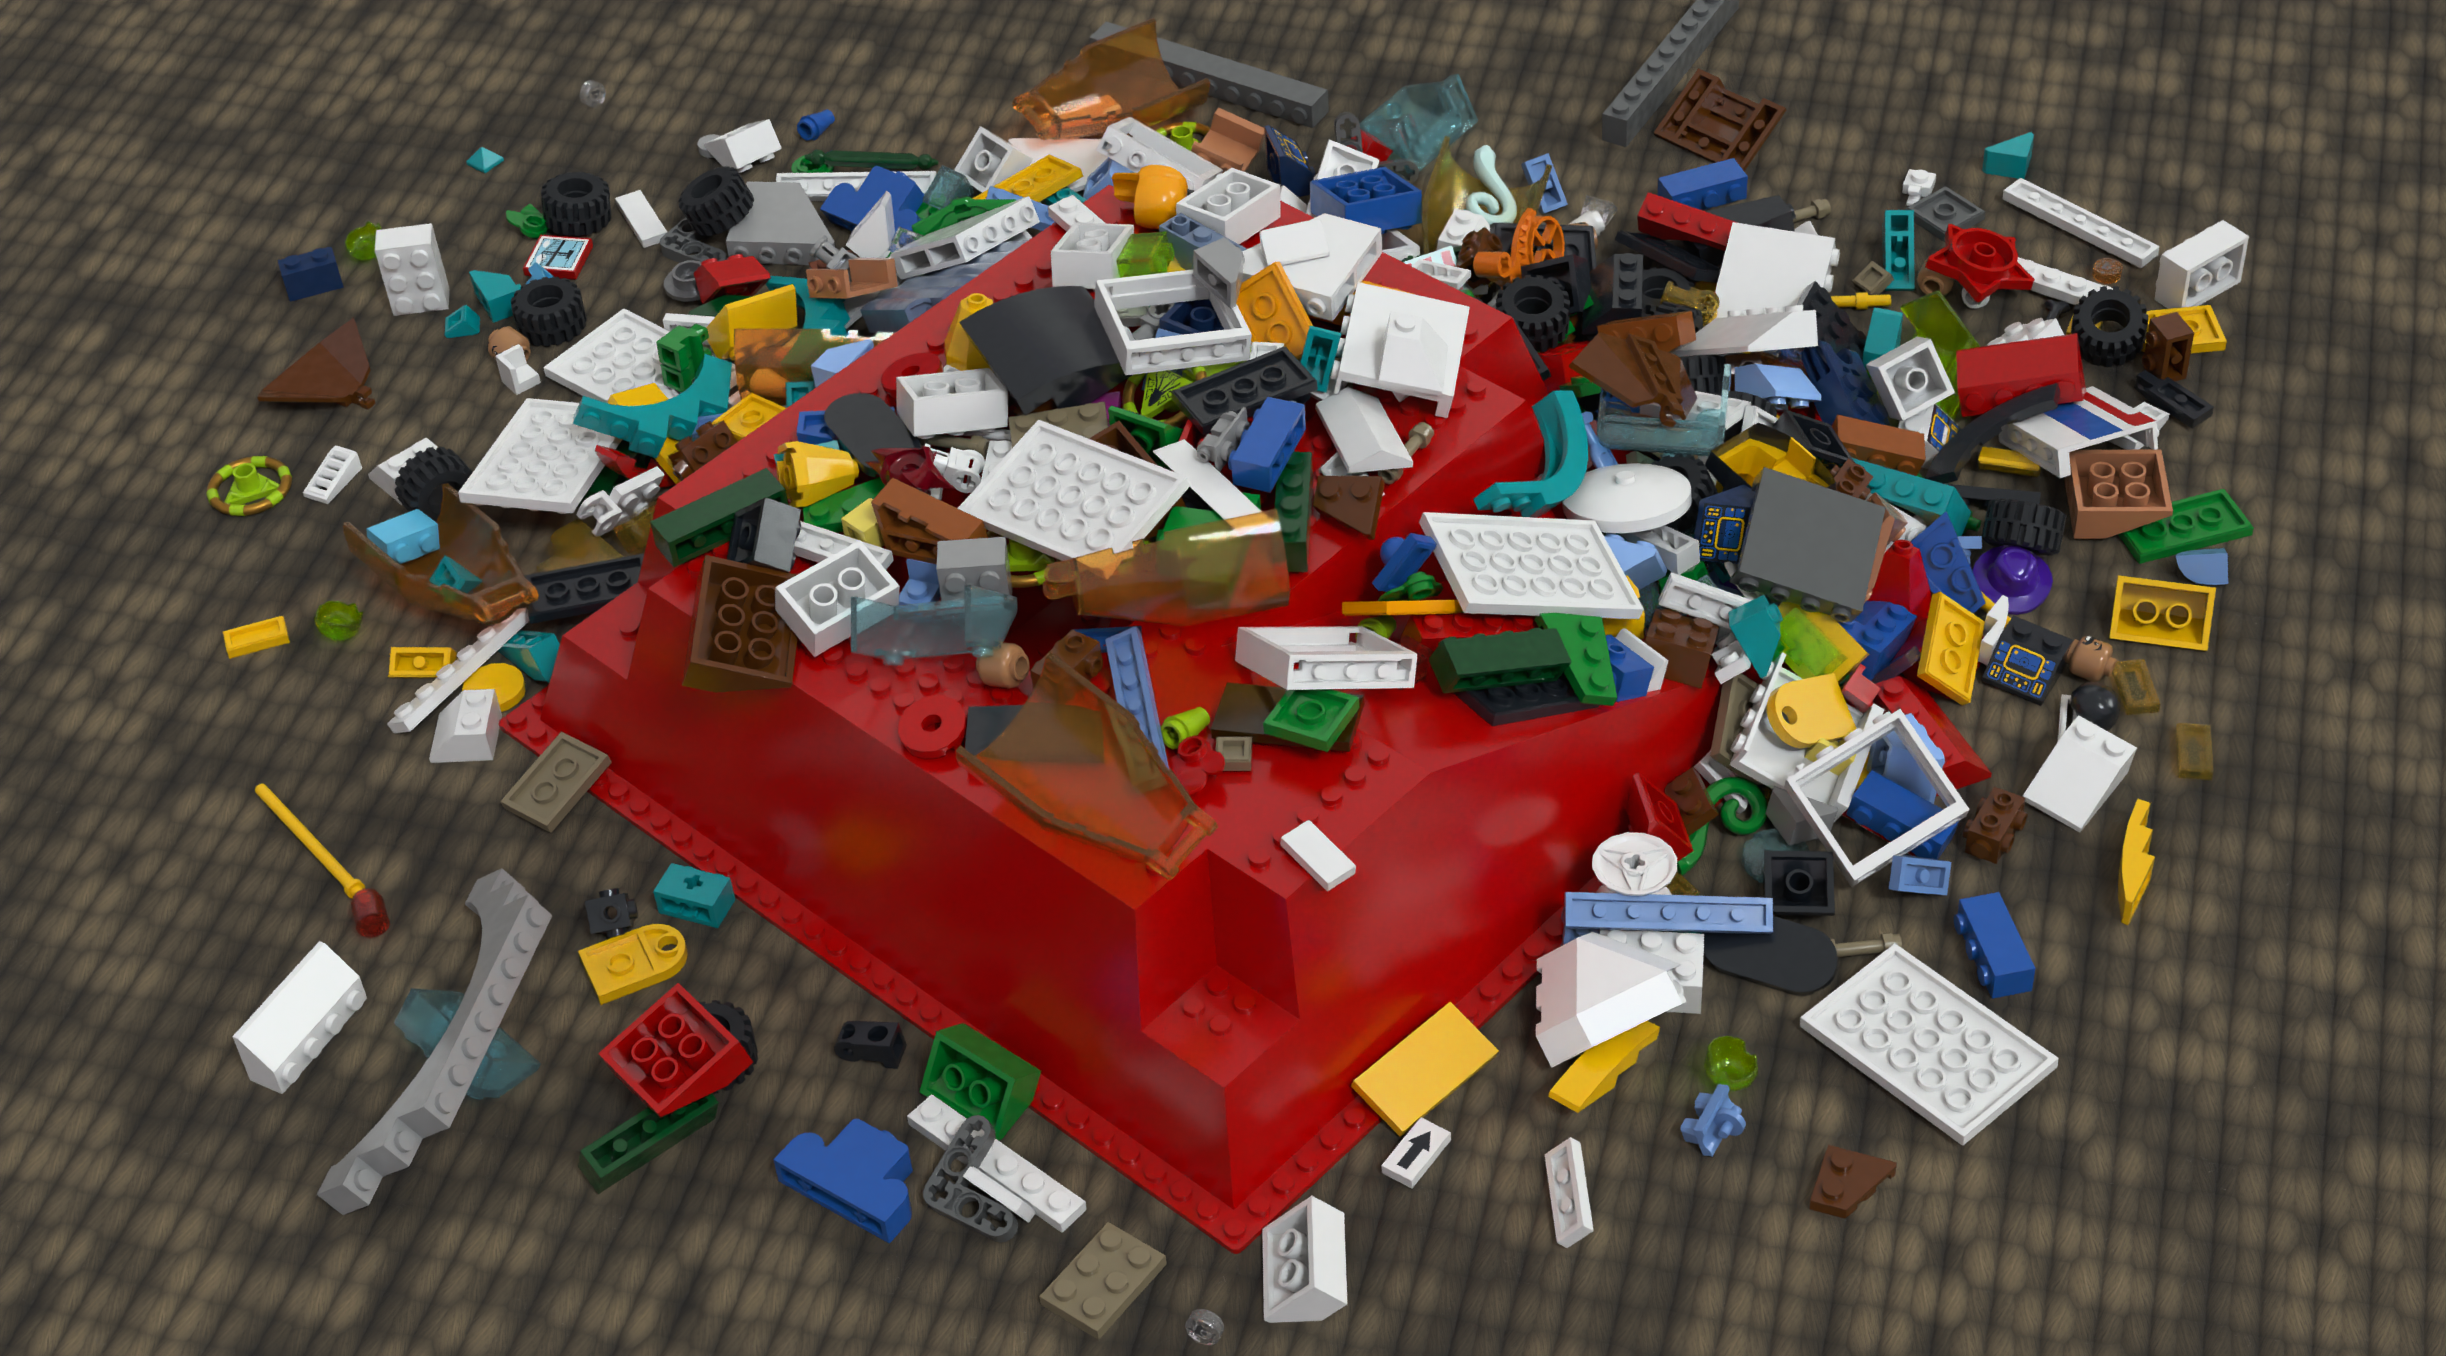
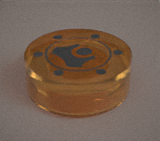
M2102 258L2094 263L2092 275L2098 282L2112 284L2121 279L2123 266L2115 259Z

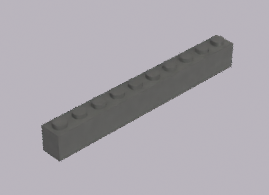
M1696 0L1604 111L1602 115L1603 141L1624 147L1629 145L1738 10L1739 0Z
M1105 22L1089 37L1091 59L1262 113L1314 128L1329 112L1328 90L1110 22Z

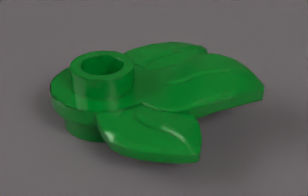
M528 204L520 212L506 211L507 221L520 228V231L529 238H539L540 235H545L549 229L545 224L543 214L532 204Z
M1417 572L1408 576L1407 581L1402 586L1385 592L1378 601H1412L1436 597L1443 591V585L1435 582L1434 576L1426 575L1425 572Z

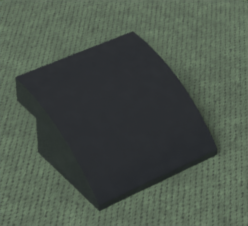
M1056 286L1020 293L991 304L959 322L967 337L997 378L1006 387L1008 393L1024 415H1027L1051 398L1057 409L1089 404L1132 376L1124 374L1095 310L1094 299L1086 288L1082 286Z

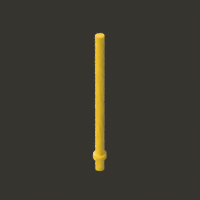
M259 784L255 788V793L339 881L349 898L355 899L363 907L368 906L372 901V897L365 891L363 882L359 879H354L265 784Z

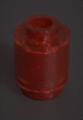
M370 888L362 889L355 893L351 902V911L357 932L364 937H377L386 932L390 921L383 897L376 890Z

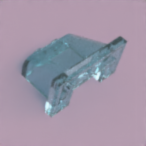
M1453 74L1441 82L1404 86L1360 122V129L1377 137L1393 150L1392 153L1400 156L1401 159L1412 160L1420 172L1475 125L1478 119L1459 74ZM1408 165L1404 166L1407 171V174L1413 172V170L1410 169Z

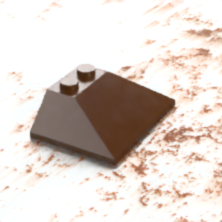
M1698 68L1654 131V135L1713 163L1734 158L1743 171H1745L1787 110L1785 107L1765 98L1758 104L1725 89L1719 77Z

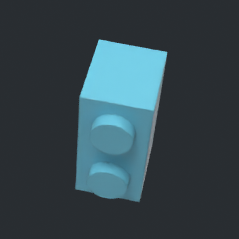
M419 509L366 528L368 553L388 569L440 549L438 523Z

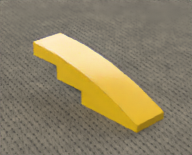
M2137 799L2127 825L2119 866L2118 901L2121 922L2129 925L2151 880L2155 856L2148 854L2153 829L2146 827L2151 803Z
M1647 1020L1586 1050L1553 1086L1548 1097L1579 1113L1615 1087L1618 1075L1637 1062L1639 1051L1658 1038L1660 1027Z

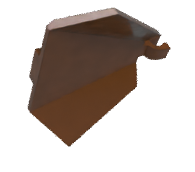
M354 317L319 342L263 388L257 396L258 401L334 402L344 407L354 403L367 410L375 405V399L368 398L372 394L371 388L364 386L371 369Z
M1600 332L1569 365L1571 369L1632 408L1651 403L1660 404L1659 418L1662 425L1673 428L1676 424V421L1672 418L1673 414L1680 416L1684 422L1698 399L1681 358L1676 354L1659 350L1655 341L1629 334L1626 339H1621Z

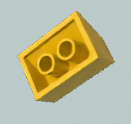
M787 285L725 305L706 327L709 334L707 341L716 357L723 360L727 358L736 360L746 352L753 351V353L764 350L770 344L775 343L776 346L787 342L791 338L790 334L797 327L796 289L794 285Z
M2118 575L2109 639L2207 651L2216 588Z

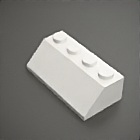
M319 941L233 1035L250 1081L281 1094L299 1078L302 1071L313 1059L318 1057L325 1045L334 1035L341 1031L343 1025L362 1007L367 999L360 976L325 943Z

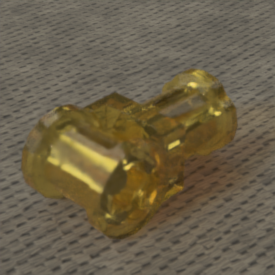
M1672 281L1667 283L1660 304L1667 301L1701 310L1703 326L1717 318V310L1720 303L1719 297L1713 291H1701L1693 287L1688 291L1674 286Z

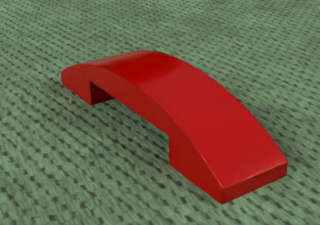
M596 445L595 452L597 456L612 471L632 479L658 466L665 474L659 487L675 485V482L655 459L651 458L647 469L634 466L636 460L620 451Z

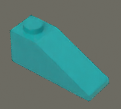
M1885 210L1882 223L1884 269L1894 278L1885 288V291L1915 290L1914 210Z
M519 630L498 652L532 679L550 683L560 643L554 633Z

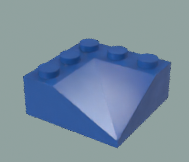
M1387 167L1310 181L1311 213L1316 217L1324 213L1381 228V234L1395 228L1402 230L1410 229L1412 225L1422 223V191Z
M1866 601L1863 612L1852 622H1839L1870 654L1861 662L1866 667L1862 675L1870 681L1896 656L1911 633L1917 616L1908 612L1904 606L1886 601Z

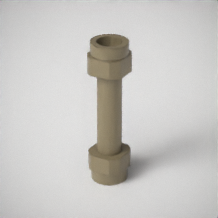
M1817 199L1811 201V206L1795 210L1796 219H1793V223L1810 217H1814L1816 220L1825 218L1826 215L1831 213L1829 201L1827 199Z
M1420 422L1410 430L1409 440L1404 445L1410 457L1418 448L1423 449L1431 442L1434 430L1429 424ZM1403 468L1378 470V476H1381L1387 484L1394 483L1403 474Z
M935 434L933 438L929 439L918 438L921 448L926 443L930 444V446L949 449L953 447L960 450H975L984 458H986L990 442L989 439L978 435H972L971 439L944 434Z
M1882 933L1880 939L1838 944L1835 943L1834 939H1831L1836 948L1837 957L1883 953L1894 943L1902 948L1899 933Z

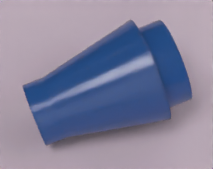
M828 109L803 116L797 124V131L804 140H816L834 123L835 117Z

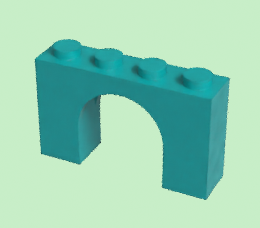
M1852 458L1856 464L1861 465L1868 473L1874 476L1867 485V488L1871 490L1870 493L1876 492L1888 503L1916 514L1927 526L1947 510L1957 536H1962L1971 511L1955 487Z

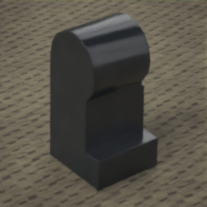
M847 1021L841 1028L834 1051L840 1058L846 1061L857 1062L861 1059L865 1061L883 1062L885 1068L898 1069L907 1044L899 1022Z

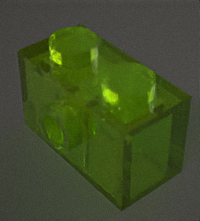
M1167 232L1131 234L1116 260L1120 278L1166 273L1170 262L1174 260V247L1171 242L1168 243Z
M1795 607L1780 622V638L1789 647L1786 654L1798 666L1804 663L1815 676L1832 673L1847 659L1844 653L1801 609Z

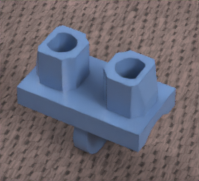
M1718 1084L1713 1094L1699 1093L1695 1100L1694 1108L1700 1118H1685L1681 1125V1132L1685 1142L1699 1144L1704 1156L1713 1157L1723 1138L1726 1139L1729 1135L1738 1136L1742 1134L1746 1126L1744 1118L1740 1115L1742 1109L1732 1103L1728 1096L1730 1090L1728 1085Z

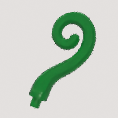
M1727 777L1713 782L1706 788L1714 806L1721 798L1729 794L1740 795L1748 801L1751 807V817L1747 821H1742L1736 817V810L1739 807L1738 800L1729 799L1722 805L1720 817L1723 825L1730 832L1739 836L1749 835L1761 828L1767 818L1765 814L1767 800L1760 787L1755 783L1742 777ZM1709 822L1689 836L1693 852L1677 862V872L1674 877H1682L1700 860L1706 845Z

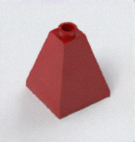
M1897 540L1884 554L1875 586L1872 589V595L1867 601H1886L1904 606L1908 612L1917 616L1911 630L1912 633L1919 621L1927 618L1932 595L1920 548L1913 547L1910 541Z

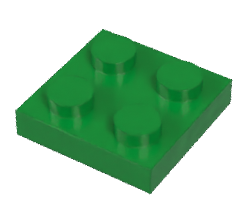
M1332 689L1287 690L1263 722L1264 733L1328 752L1360 708L1359 697Z

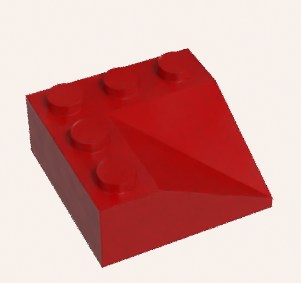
M679 983L672 987L598 1053L612 1073L637 1098L660 1117L728 1086L753 1063V1060L741 1043Z

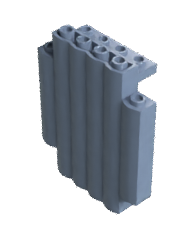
M1028 240L1005 241L966 263L925 273L923 276L911 277L897 288L883 290L874 300L868 302L860 310L869 332L896 333Z

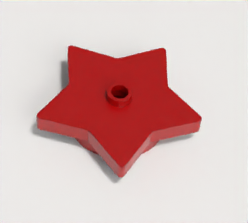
M1948 224L1945 233V247L1930 255L1925 264V268L1958 280L1978 303L1998 289L2031 290L2035 281L2017 262L2018 253L2015 248V237H2004L1994 231L1982 228L1962 229L1953 224Z

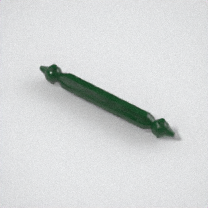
M814 150L812 153L805 155L806 160L811 161L817 166L824 163L839 167L873 168L874 166H880L888 169H913L919 166L922 170H928L939 163V160L933 159L928 154H922L917 157L912 153L831 150L824 153L822 150Z

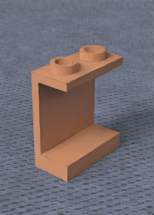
M1218 108L1214 113L1209 132L1201 143L1194 141L1191 152L1223 169L1222 173L1230 168L1246 172L1262 148L1265 137L1264 128Z
M894 258L849 259L851 282H849L848 269H806L810 298L848 299L898 287Z

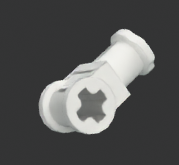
M925 443L924 446L929 447L933 453L937 451L933 464L950 485L960 492L972 493L981 482L979 473L984 469V457L975 450H960L951 447L949 453L933 449L930 444ZM972 459V460H973L972 468H969V463H970V460ZM965 475H968L967 481H966V483L964 484V483H963L964 476H965Z

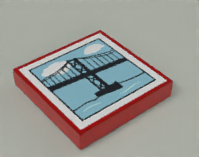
M540 235L523 267L524 275L531 276L528 269L537 262L554 277L576 280L593 248L592 238Z

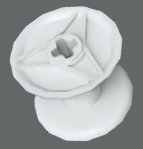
M1626 832L1611 836L1601 843L1593 854L1592 869L1598 881L1603 884L1596 893H1620L1626 896H1644L1648 894L1672 895L1665 886L1670 884L1677 872V856L1672 847L1662 839L1646 833Z

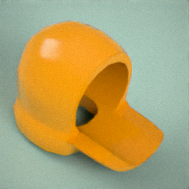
M1148 165L1142 167L1138 173H1114L1112 176L1114 196L1118 200L1134 203L1135 223L1144 228L1159 229V225L1176 216V203L1187 196L1188 185L1186 178L1172 167Z

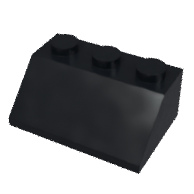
M1632 253L1613 254L1589 272L1591 281L1589 295L1594 304L1583 310L1582 335H1597V326L1611 321L1642 317L1643 255Z

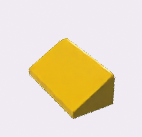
M1982 447L1978 459L1980 469L2033 477L2040 476L2041 467L2017 451Z
M391 647L388 677L437 678L436 673L442 667L452 664L456 660L457 652L451 647Z

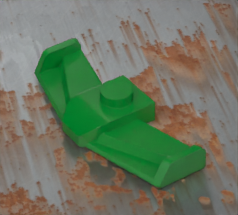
M968 196L954 199L951 204L911 225L915 239L917 240L934 231L1016 201V199H972Z

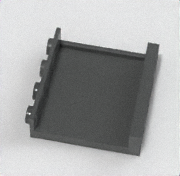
M1764 467L1753 481L1751 490L1755 491L1737 570L1730 577L1729 582L1738 585L1740 589L1747 592L1757 591L1769 595L1772 600L1778 602L1788 601L1800 605L1803 610L1808 612H1821L1831 615L1832 619L1839 622H1852L1863 612L1886 507Z

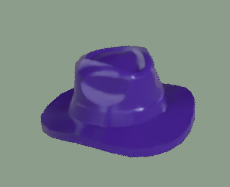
M2003 545L1992 548L1983 553L1973 567V573L1980 590L1996 604L2002 595L2008 597V614L2020 615L2035 610L2045 601L2052 588L2053 578L2048 565L2042 558L2020 546Z

